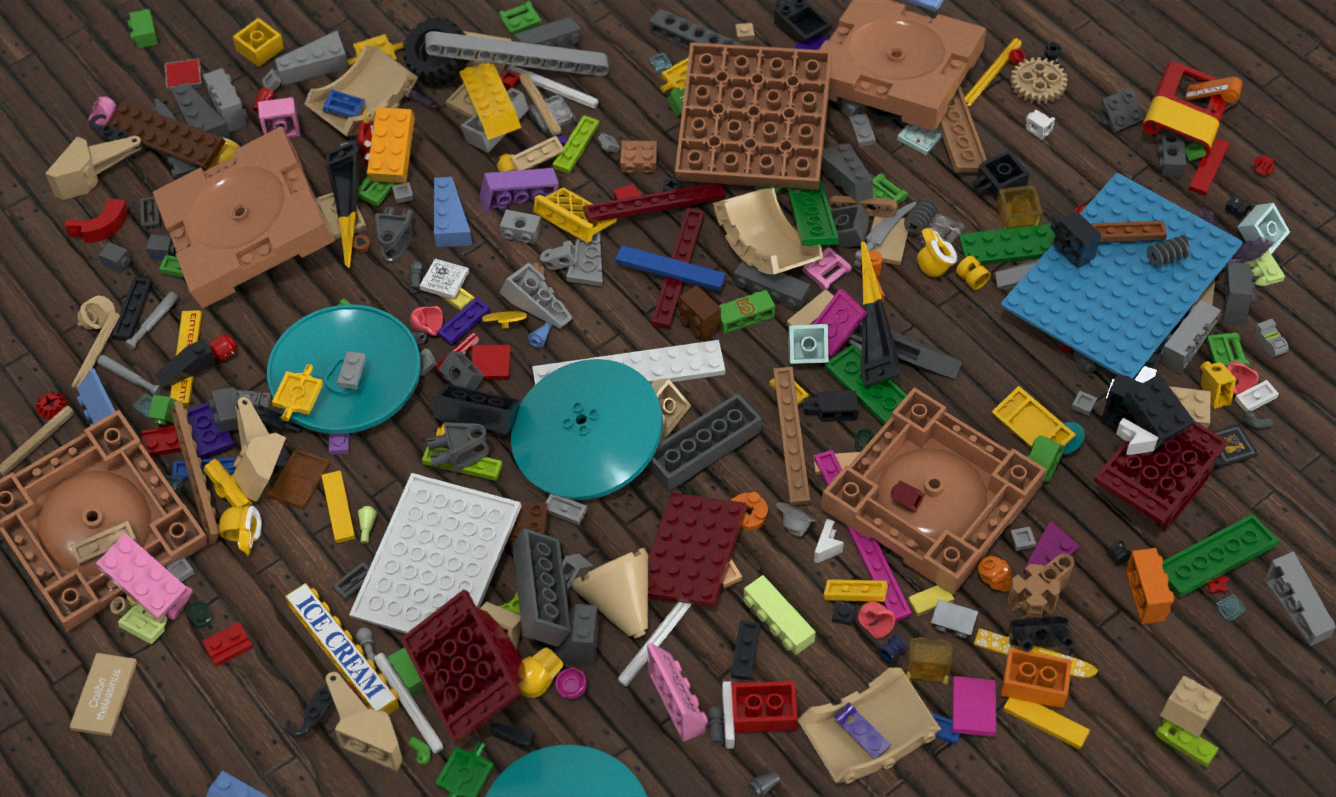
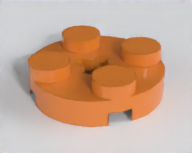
M757 492L739 494L731 499V501L746 502L747 509L752 510L750 515L747 512L745 513L741 525L743 530L753 531L762 527L768 516V506Z

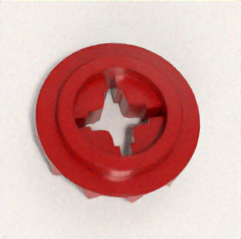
M51 391L47 395L43 393V397L38 398V402L35 404L36 411L43 418H53L67 406L65 396L61 395L60 392L54 393ZM49 401L54 404V405H53L54 408H52V406L50 407V405H48V402H49Z

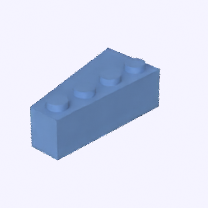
M452 177L434 178V237L436 247L472 245L471 232Z

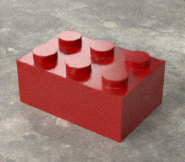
M795 681L731 683L734 733L797 731L798 717Z

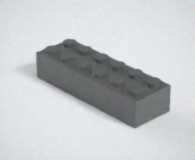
M737 393L660 442L647 467L663 486L670 491L762 431V418Z
M524 528L512 543L522 636L559 647L571 633L559 539Z

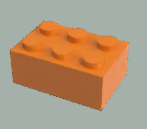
M1156 548L1132 551L1126 568V575L1141 624L1166 621L1167 615L1170 613V607L1174 603L1173 592L1169 591L1167 573L1163 572V559L1161 555H1158Z
M1009 647L1005 660L1000 696L1063 709L1068 696L1072 660L1030 651L1025 652Z

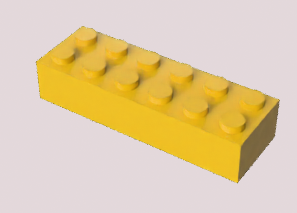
M481 62L459 72L488 140L521 128L515 108L493 63Z

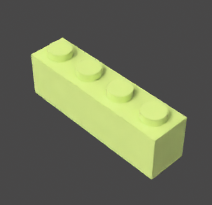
M763 575L744 588L743 600L749 608L752 607L756 611L758 618L769 625L772 634L779 636L788 651L791 650L797 655L815 642L816 632Z

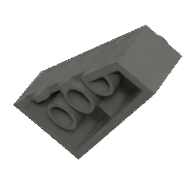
M571 17L514 34L513 42L569 48L579 42L582 28ZM517 66V67H520V68L525 69V70H528V69L531 68V67Z
M188 83L171 88L175 104L185 124L219 137H231L227 123Z
M850 143L823 149L821 171L824 172L828 179L832 178L834 184L842 187L843 191L856 202L873 198V179Z

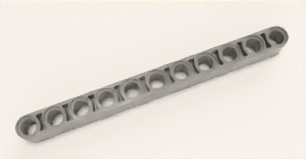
M435 31L428 32L425 35L426 52L429 55L595 76H604L609 73L608 57L604 53Z

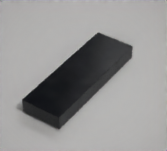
M740 620L731 678L751 681L761 623Z

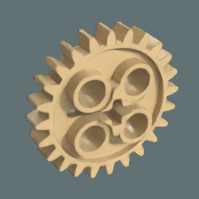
M1032 57L1030 62L1024 59V64L1019 62L1018 66L1014 67L1010 83H1012L1011 88H1014V93L1019 92L1018 97L1024 96V101L1031 99V103L1036 100L1038 104L1041 101L1047 104V100L1054 102V98L1059 99L1060 95L1064 94L1068 81L1066 78L1067 74L1063 73V68L1059 69V64L1053 65V60L1047 62V58H1045L1044 61H1041L1040 57H1038L1037 61H1035Z

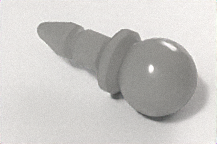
M365 627L357 631L356 638L360 642V647L364 648L367 659H371L375 664L372 631Z

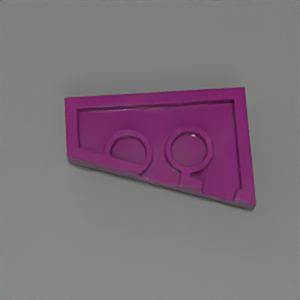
M1050 521L1025 568L1030 564L1043 565L1045 567L1054 558L1063 553L1073 556L1079 551L1080 545Z

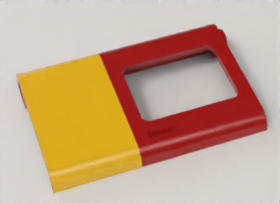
M1170 62L1166 65L1143 122V130L1153 135L1157 134L1161 127L1204 144L1207 147L1206 150L1210 151L1227 102L1222 99L1221 94L1212 95L1207 109H1203L1175 97L1174 94L1182 74L1198 82L1218 79L1181 63ZM1154 123L1157 128L1154 129V130H1151L1150 128H1151L1152 124Z

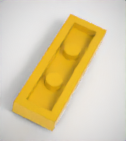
M827 580L824 598L825 600L885 602L888 584L887 581Z

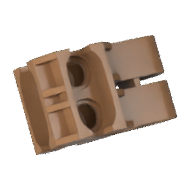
M1063 553L1054 558L1045 567L1036 564L1028 565L1025 568L1027 571L1025 579L1018 574L1012 579L1008 595V609L1014 613L1021 607L1026 612L1025 616L1021 619L1041 618L1043 610L1048 615H1051L1055 611L1059 593L1068 586L1074 566V558L1069 554Z

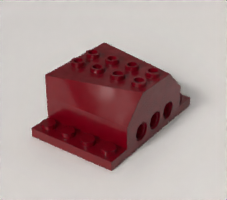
M1196 421L1186 433L1157 449L1155 448L1152 452L1126 455L1130 442L1125 441L1097 473L1093 482L1151 518L1166 533L1209 480L1215 461L1226 448L1228 441Z
M465 589L400 638L454 743L461 741L522 695L518 684L524 680L525 665L507 632L487 611L476 607L469 592Z

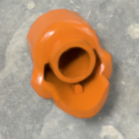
M995 556L983 558L978 564V573L981 580L989 584L992 589L1003 592L1010 591L1013 577L1008 563Z

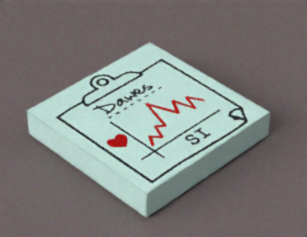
M908 124L897 136L898 141L926 156L943 138L939 126L935 131L912 124Z

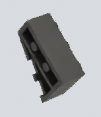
M1231 261L1227 263L1223 295L1226 296V303L1223 302L1225 312L1222 323L1243 326L1246 324L1250 304H1254L1255 292H1253L1255 282H1252L1254 272H1251L1250 264Z

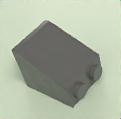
M576 604L569 611L571 633L559 647L555 646V654L562 660L563 664L595 666L599 631L597 605Z

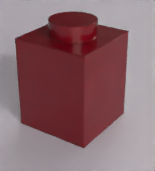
M899 480L898 484L893 486L890 498L894 502L916 512L925 494L921 490Z

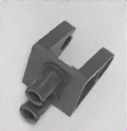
M385 207L383 214L376 213L375 215L382 259L388 264L399 261L413 241L414 236L411 225L413 211L407 209V214H405L406 208H404L401 216L394 215V208L390 207L388 212V207ZM393 251L395 255L391 258L387 257L386 254Z
M443 423L445 430L443 435L426 438L429 450L442 447L448 448L447 451L430 454L432 466L450 463L453 466L454 473L480 461L489 453V448L485 441L486 429L480 424ZM473 432H482V435L478 438L471 436ZM481 445L484 449L476 452L473 450L474 447Z

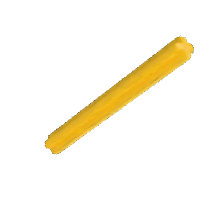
M1013 39L964 98L968 107L972 105L1010 60L1009 52L1012 49L1021 47V40Z

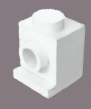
M1035 110L1028 114L1025 129L1042 140L1053 131L1055 118H1048L1045 114Z

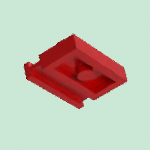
M174 425L141 431L142 445L150 457L182 452Z
M240 622L202 641L215 667L253 649Z

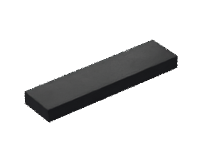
M133 278L120 312V317L112 333L113 340L127 341L133 337L153 285L152 279Z

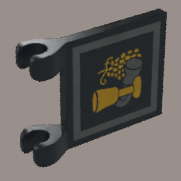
M1240 424L1213 431L1227 440L1228 444L1216 459L1212 472L1224 466L1259 455Z

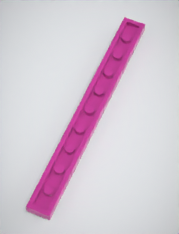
M833 450L814 455L815 463L827 487L842 471ZM846 525L871 580L887 581V594L885 602H882L884 607L894 613L895 622L911 617L910 608L877 540L874 538L868 540Z

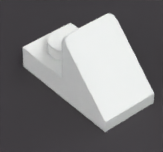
M1124 418L1119 423L1116 433L1123 440L1130 442L1126 455L1154 451L1159 438Z
M827 519L815 550L814 562L816 563L843 552L844 543L835 540L837 530L834 529V521Z

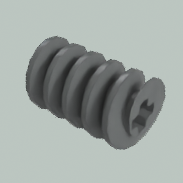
M928 198L919 199L904 220L905 229L911 235H922V230L927 228L936 215V204Z
M1181 235L1180 237L1151 245L1147 248L1148 259L1150 262L1155 263L1157 267H1162L1163 264L1168 265L1170 262L1174 263L1176 260L1181 261L1182 258L1186 259L1189 257V242L1184 235Z

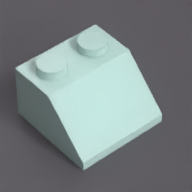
M1274 203L1256 205L1238 226L1246 242L1260 250L1268 249L1271 254L1290 233Z
M828 324L789 325L788 360L790 364L828 362Z

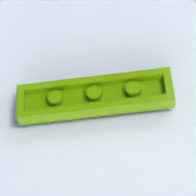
M583 115L569 137L568 142L564 145L563 149L565 151L555 159L553 169L567 174L571 172L600 125L599 120Z
M427 446L422 458V464L432 466L430 454L447 451V448L442 447L429 450ZM485 457L459 471V473L497 481L503 464L500 460ZM450 463L433 466L454 471Z

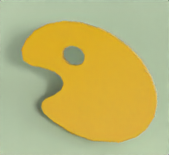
M516 311L497 312L483 316L482 321L498 320V323H501V328L505 329L509 328V322L525 319L527 315L524 312Z

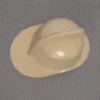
M95 296L86 301L78 311L77 317L79 322L77 325H82L88 330L102 328L110 312H115L113 303L104 296Z

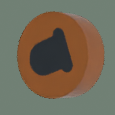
M358 235L353 238L352 247L355 252L364 253L370 249V239L367 236Z

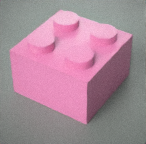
M293 97L258 102L259 118L264 135L282 127L288 138L300 136L299 120Z

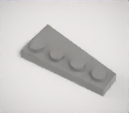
M599 231L592 236V241L588 243L577 238L575 247L578 250L577 263L569 266L566 276L567 282L603 287Z

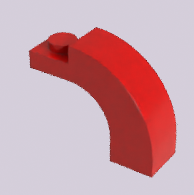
M107 199L104 211L98 217L85 221L65 220L64 227L68 237H83L85 243L99 242L111 237L122 228L127 219L129 209L125 199Z

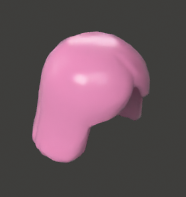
M99 97L98 101L93 105V113L90 115L89 121L97 114H104L107 116L106 119L99 118L95 123L106 125L117 109L116 103L109 97Z

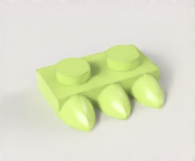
M1268 249L1251 253L1250 257L1244 261V263L1254 267L1251 272H1254V276H1261L1256 280V285L1267 286L1284 281L1285 275Z
M135 605L118 621V625L120 628L152 644L165 631L164 626L167 622V616L164 615L158 622L147 612L143 613L144 609L141 606Z

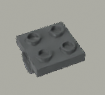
M1132 87L1100 100L1103 108L1100 111L1101 119L1106 125H1110L1113 133L1145 119Z

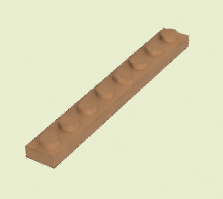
M793 367L773 368L790 506L810 504Z
M177 401L173 403L171 410L172 419L207 544H215L218 536H220L219 524H216L215 508L211 507V494L205 486L206 476L204 473L202 474L201 459L196 454L197 444L192 439V426L187 422V409L183 408L182 401Z

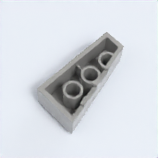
M223 68L203 74L212 101L219 116L227 123L229 132L247 127L245 120L248 119L245 109H242L241 100L237 97L234 85H231L232 82L229 74H225Z
M511 88L507 91V94L515 108L518 119H520L529 109L523 92ZM477 114L460 125L466 142L486 152H489L504 136L501 135L488 140Z

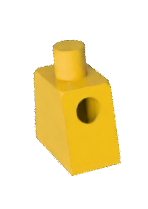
M1209 361L1204 362L1200 366L1202 370L1201 387L1204 391H1211V406L1213 409L1231 405L1236 378L1223 363L1211 364Z

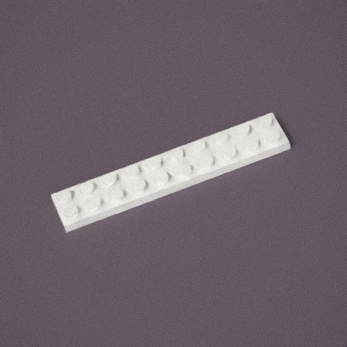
M719 340L532 366L535 385L542 378L560 367L589 359H604L625 364L643 375L651 385L655 380L669 378L671 382L725 375V366Z

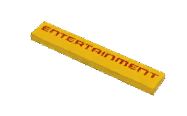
M182 311L176 355L185 347L199 341L202 319L201 311ZM194 375L173 385L171 388L170 397L177 401H182L183 407L190 406Z

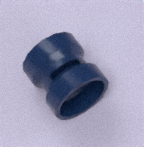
M892 635L888 639V643L883 644L878 651L885 661L893 664L898 659V656L903 654L908 647L903 639L897 635Z

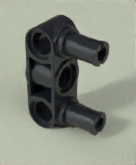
M1065 617L1017 619L1009 622V643L1014 646H1021V649L1025 652L1031 651L1033 645L1061 643L1064 648L1069 649L1074 645V638L1071 636V631L1068 627L1069 621Z

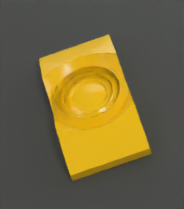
M1020 386L992 411L994 417L1009 432L1021 439L1031 451L1033 449V441L1039 435L1051 438L1065 446L1076 436L1074 432Z

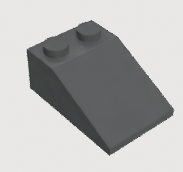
M862 203L830 209L839 237L838 244L832 245L848 248L859 246L862 241L865 242L870 217Z

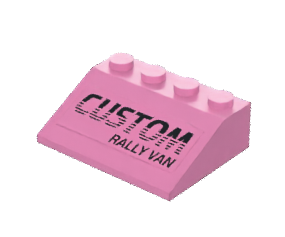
M652 643L647 644L648 673L682 741L685 742L706 733L707 717L704 712H700L698 709V699L695 694L691 695L689 691L690 684L686 677H682L679 662L677 660L674 661L670 653Z

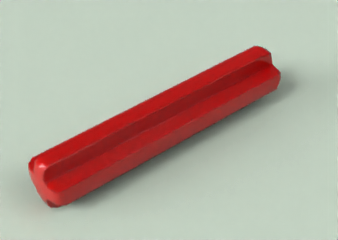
M471 333L451 352H462L465 354L473 345L479 342L478 335ZM447 355L435 366V370L440 374L443 373L439 370V368L446 359Z

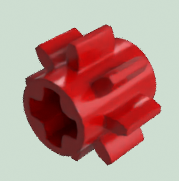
M1262 154L1261 157L1256 155L1252 161L1255 165L1253 169L1264 176L1267 172L1271 174L1275 169V166L1272 165L1275 160L1265 154Z

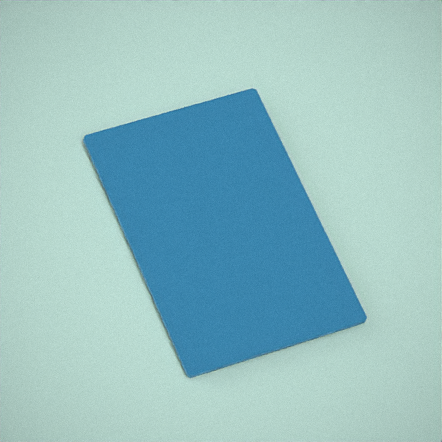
M1116 173L1080 214L1090 224L1164 221L1167 232L1166 240L1099 242L1095 258L1079 268L1052 245L1005 297L1001 306L1116 375L1119 373L1133 379L1240 249L1242 241L1127 177ZM1181 235L1187 238L1189 242L1188 258H1182L1181 261L1176 260L1174 263L1170 262L1168 265L1163 264L1162 267H1157L1155 263L1150 262L1148 259L1147 248L1149 246L1180 237Z

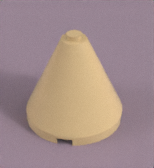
M645 548L639 549L634 555L631 552L588 572V574L583 576L584 581H582L581 577H578L570 582L576 593L591 605H597V610L629 637L633 635L634 638H638L646 634L644 630L648 628V554Z

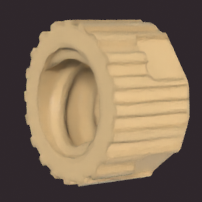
M119 596L111 601L110 608L112 613L124 616L131 609V603L129 600ZM120 603H123L122 608L119 610V609H118L119 604H120Z

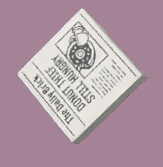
M435 259L420 284V290L454 299L466 279L469 269Z

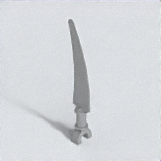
M916 202L900 208L894 216L886 217L865 238L867 240L868 252L875 248L876 245H881L889 231L915 206ZM860 249L855 254V258L857 259L854 261V265L859 267L862 266V254Z

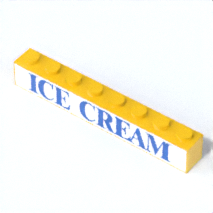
M305 583L285 596L289 608L346 681L350 682L367 708L375 711L381 710L388 715L399 708L397 692L393 688H388L386 685L388 684L387 680L381 673L377 674L375 671L376 667L371 659H365L363 656L364 651L360 645H354L351 634L348 630L343 631L341 628L342 624L336 616H331L329 613L331 612L330 608L325 602H320L317 591L314 588L310 589Z

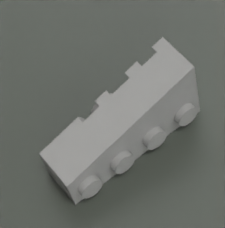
M337 31L275 59L282 86L348 68L346 53Z
M1202 300L1197 305H1193L1187 318L1183 319L1179 328L1164 345L1160 354L1162 356L1161 365L1181 375L1218 322L1221 310Z
M1294 551L1273 560L1264 582L1305 640L1312 646L1330 638L1336 628L1335 623L1328 614Z

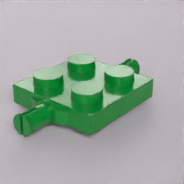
M478 741L472 752L463 751L455 747L435 783L436 787L449 793L447 797H478L494 768L493 763L484 760L480 756L485 744Z

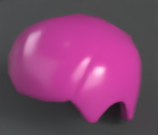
M574 667L563 670L556 679L557 692L562 697L571 700L583 695L587 687V678L583 671Z

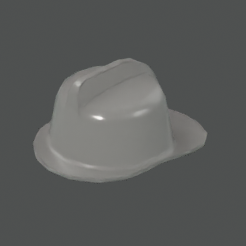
M781 502L776 503V507L783 512V526L793 535L801 537L809 529L811 522L816 521V519L808 516L795 506Z

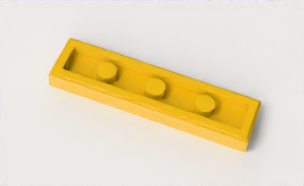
M341 470L323 474L322 480L335 542L340 543L355 539Z
M1009 698L1003 711L1078 749H1081L1090 732L1088 728L1038 703Z

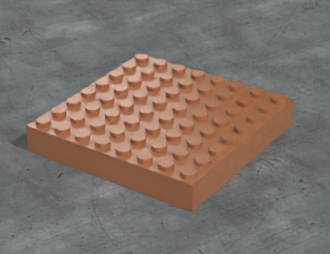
M690 43L675 166L676 179L689 182L819 190L832 51Z

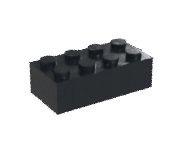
M446 384L435 395L433 418H438L442 422L480 424L485 429L493 430L497 434H505L514 425L520 406V399Z

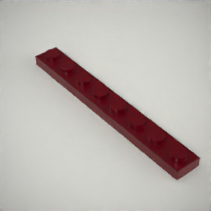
M712 183L583 206V212L587 221L593 223L723 200L726 194L721 184Z
M686 209L671 259L690 263L703 222L704 211ZM665 276L651 321L652 326L670 329L684 281Z

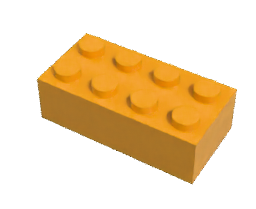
M376 107L367 169L370 181L406 184L415 120L411 109Z

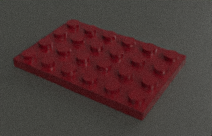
M671 493L648 557V597L715 607L747 510L746 502Z

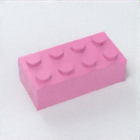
M126 533L96 563L97 569L158 622L187 592V587Z

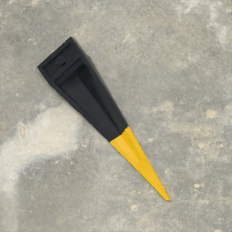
M357 141L341 146L326 154V168L339 219L345 265L348 268L351 261L362 162L360 159V144Z
M862 241L863 309L867 312V315L863 319L860 368L863 385L869 387L900 376V370L898 365L899 356L867 246Z

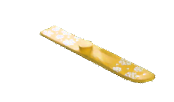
M980 628L974 642L975 646L1004 655L1008 654L1009 647L1022 650L1021 646L1011 645L1009 637ZM1033 645V649L1030 651L1072 660L1070 676L1090 678L1097 673V669L1093 665L1035 645Z

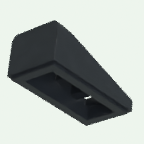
M494 722L490 724L492 736L530 753L534 739L531 729Z

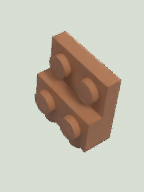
M622 141L621 172H656L657 141Z

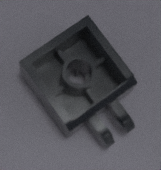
M1008 150L982 162L978 168V179L972 182V186L974 188L981 187L978 191L980 196L990 193L996 201H999L1027 188L1029 173Z
M1073 212L1066 217L1059 213L1054 214L1050 229L1056 234L1053 243L1055 248L1063 253L1077 268L1094 259L1102 234L1077 212Z

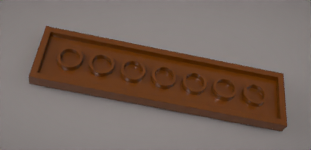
M124 100L106 124L128 132L130 137H140L142 145L205 170L208 169L226 142L222 137Z

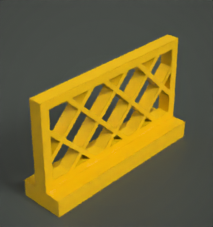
M564 187L546 197L538 195L534 200V213L586 243L592 241L594 234L617 221L616 218L589 223L584 212H575L573 210H583V206L591 205L592 203Z

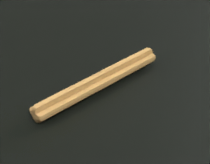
M527 72L521 73L519 75L520 81L552 135L560 134V126Z
M110 312L72 383L74 389L77 390L80 383L93 368L120 317L118 313Z
M65 406L0 464V474L5 476L74 415L73 409Z

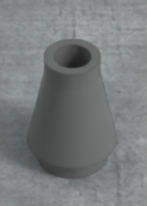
M772 771L768 774L752 778L747 784L748 791L753 797H763L780 782V777L775 771Z

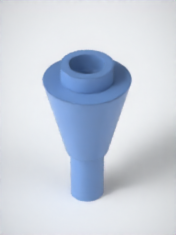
M546 322L544 326L529 334L528 340L530 344L537 348L544 347L549 330L553 325Z

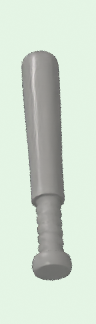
M169 292L140 326L137 333L125 342L128 348L134 350L136 343L144 334L148 333L179 299L177 293Z
M101 355L98 358L97 362L103 368L137 386H142L150 391L152 395L160 394L161 387L159 385L149 383L143 377L106 355Z

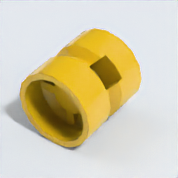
M974 256L964 258L956 268V273L963 280H966V283L973 290L982 288L991 277V273L984 266H981Z

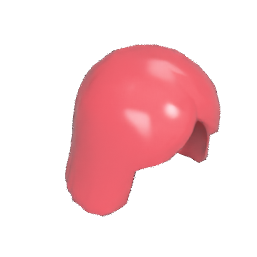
M438 306L418 307L411 313L410 324L416 332L437 336V331L443 325L442 311Z
M1238 361L1226 366L1236 378V381L1239 380V384L1235 385L1234 395H1238L1257 385L1259 375L1255 370Z
M870 601L865 603L859 610V623L874 638H883L893 629L895 624L894 613L882 604ZM878 620L877 625H873V626H869V625H868V624H870V623H872V622Z

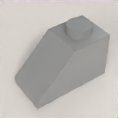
M580 554L566 556L562 562L567 597L574 591L570 582L578 577H581L582 581H584L583 576L588 574L593 567Z

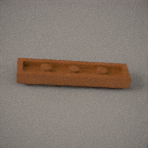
M1164 221L1091 223L1102 234L1099 242L1166 240L1167 238Z

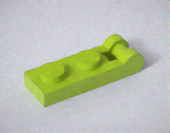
M1166 719L1163 720L1162 727H1158L1155 732L1158 738L1206 768L1219 749L1200 736L1198 738ZM1170 730L1175 732L1174 736L1169 733Z

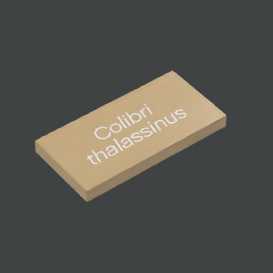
M96 653L70 724L72 731L112 737L137 665L136 659Z

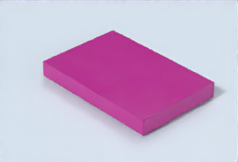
M843 289L838 290L813 323L828 324V354L833 357L867 315V312Z
M953 677L952 733L995 737L996 680Z

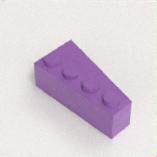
M553 168L485 173L479 199L484 213L491 212L490 209L499 207V210L505 209L506 205L516 203L521 205L530 199L534 201L538 195L546 197L557 191L559 183Z

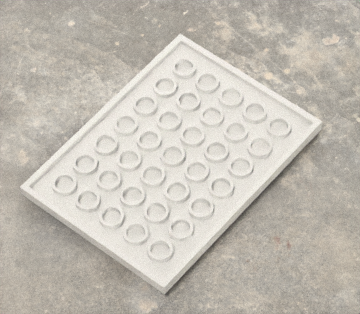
M411 473L349 616L356 620L406 634L463 589L469 592L476 607L480 608L521 509V503Z

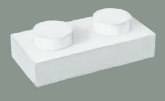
M1266 380L1236 395L1235 401L1244 412L1253 411L1276 399L1279 393Z

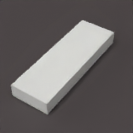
M731 681L722 683L725 744L727 749L734 748Z

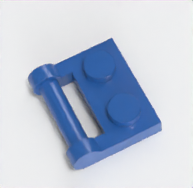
M331 90L323 105V111L327 113L330 111L347 117L359 116L365 99Z

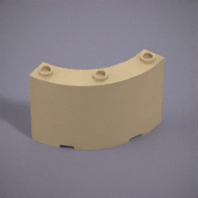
M365 46L359 58L342 77L325 87L311 89L307 95L305 105L345 136L357 135L361 120H364L363 112L366 109L365 116L367 118H370L372 112H374V117L369 120L370 123L371 121L374 122L376 107L399 108V102L404 95H409L418 77L378 47ZM331 90L365 99L359 116L347 117L330 111L328 113L324 112L323 105Z
M774 188L760 189L713 203L719 225H723L727 233L725 237L730 246L749 266H755L758 268V271L766 274H777L823 259L821 245L801 246L798 231L791 226L784 216L777 201Z
M888 668L869 683L870 688L861 694L856 691L842 698L841 704L835 706L829 703L810 707L798 719V722L836 783L845 782L849 784L855 779L874 773L882 768H891L895 765L896 761L911 753L923 743H929L935 739V734L941 730L901 668ZM848 702L891 744L879 758L874 759L834 719L837 713L840 714L845 709L844 706ZM850 715L846 721L850 724L855 718Z

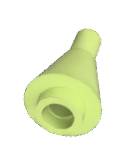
M364 506L358 510L362 531L361 543L364 544L369 543V534L378 514L370 506Z

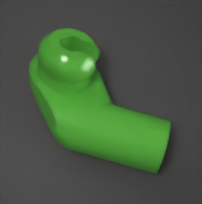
M412 737L408 745L417 750L416 761L419 764L426 765L431 759L430 746L418 738Z

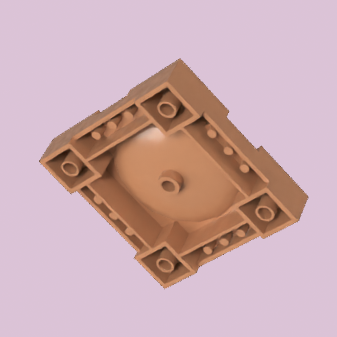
M853 0L840 18L839 26L829 41L825 40L819 49L832 51L828 99L832 101H837L839 97L901 115L902 122L935 131L947 112L949 102L967 72L973 68L984 50L986 28L939 14L933 19L928 16L905 11L906 5L890 0Z
M282 127L234 150V157L206 171H203L200 167L153 191L165 227L170 233L176 249V256L188 289L202 309L236 292L235 286L297 254H300L303 258L335 241L305 176L295 148Z
M914 387L892 412V416L853 462L849 466L846 465L823 491L821 509L868 540L874 538L903 557L905 564L954 595L978 566L979 562L986 556L991 545L1004 529L1011 525L1040 489L1046 468L1015 449L1011 451L1005 449L947 413V407ZM899 480L921 490L925 494L916 512L894 502L890 498L891 490L895 484H898Z
M120 410L84 430V434L15 474L12 472L0 479V533L66 632L110 606L111 601L116 597L125 594L124 591L97 569L96 563L105 553L78 564L70 547L71 544L128 520L136 538L134 541L164 568L180 557L187 558L207 545L205 533L167 482ZM92 516L98 517L94 522L88 521Z

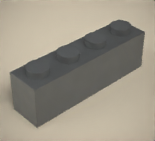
M743 260L734 272V284L738 287L754 293L767 290L773 302L786 305L790 309L800 311L810 296V284L781 272L766 274L758 271V268L755 266H749Z

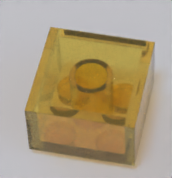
M1035 185L999 189L997 207L1004 229L1041 224L1043 212Z
M922 637L911 638L907 656V678L914 681L948 684L952 666L953 642H947L942 639L936 641L926 640Z

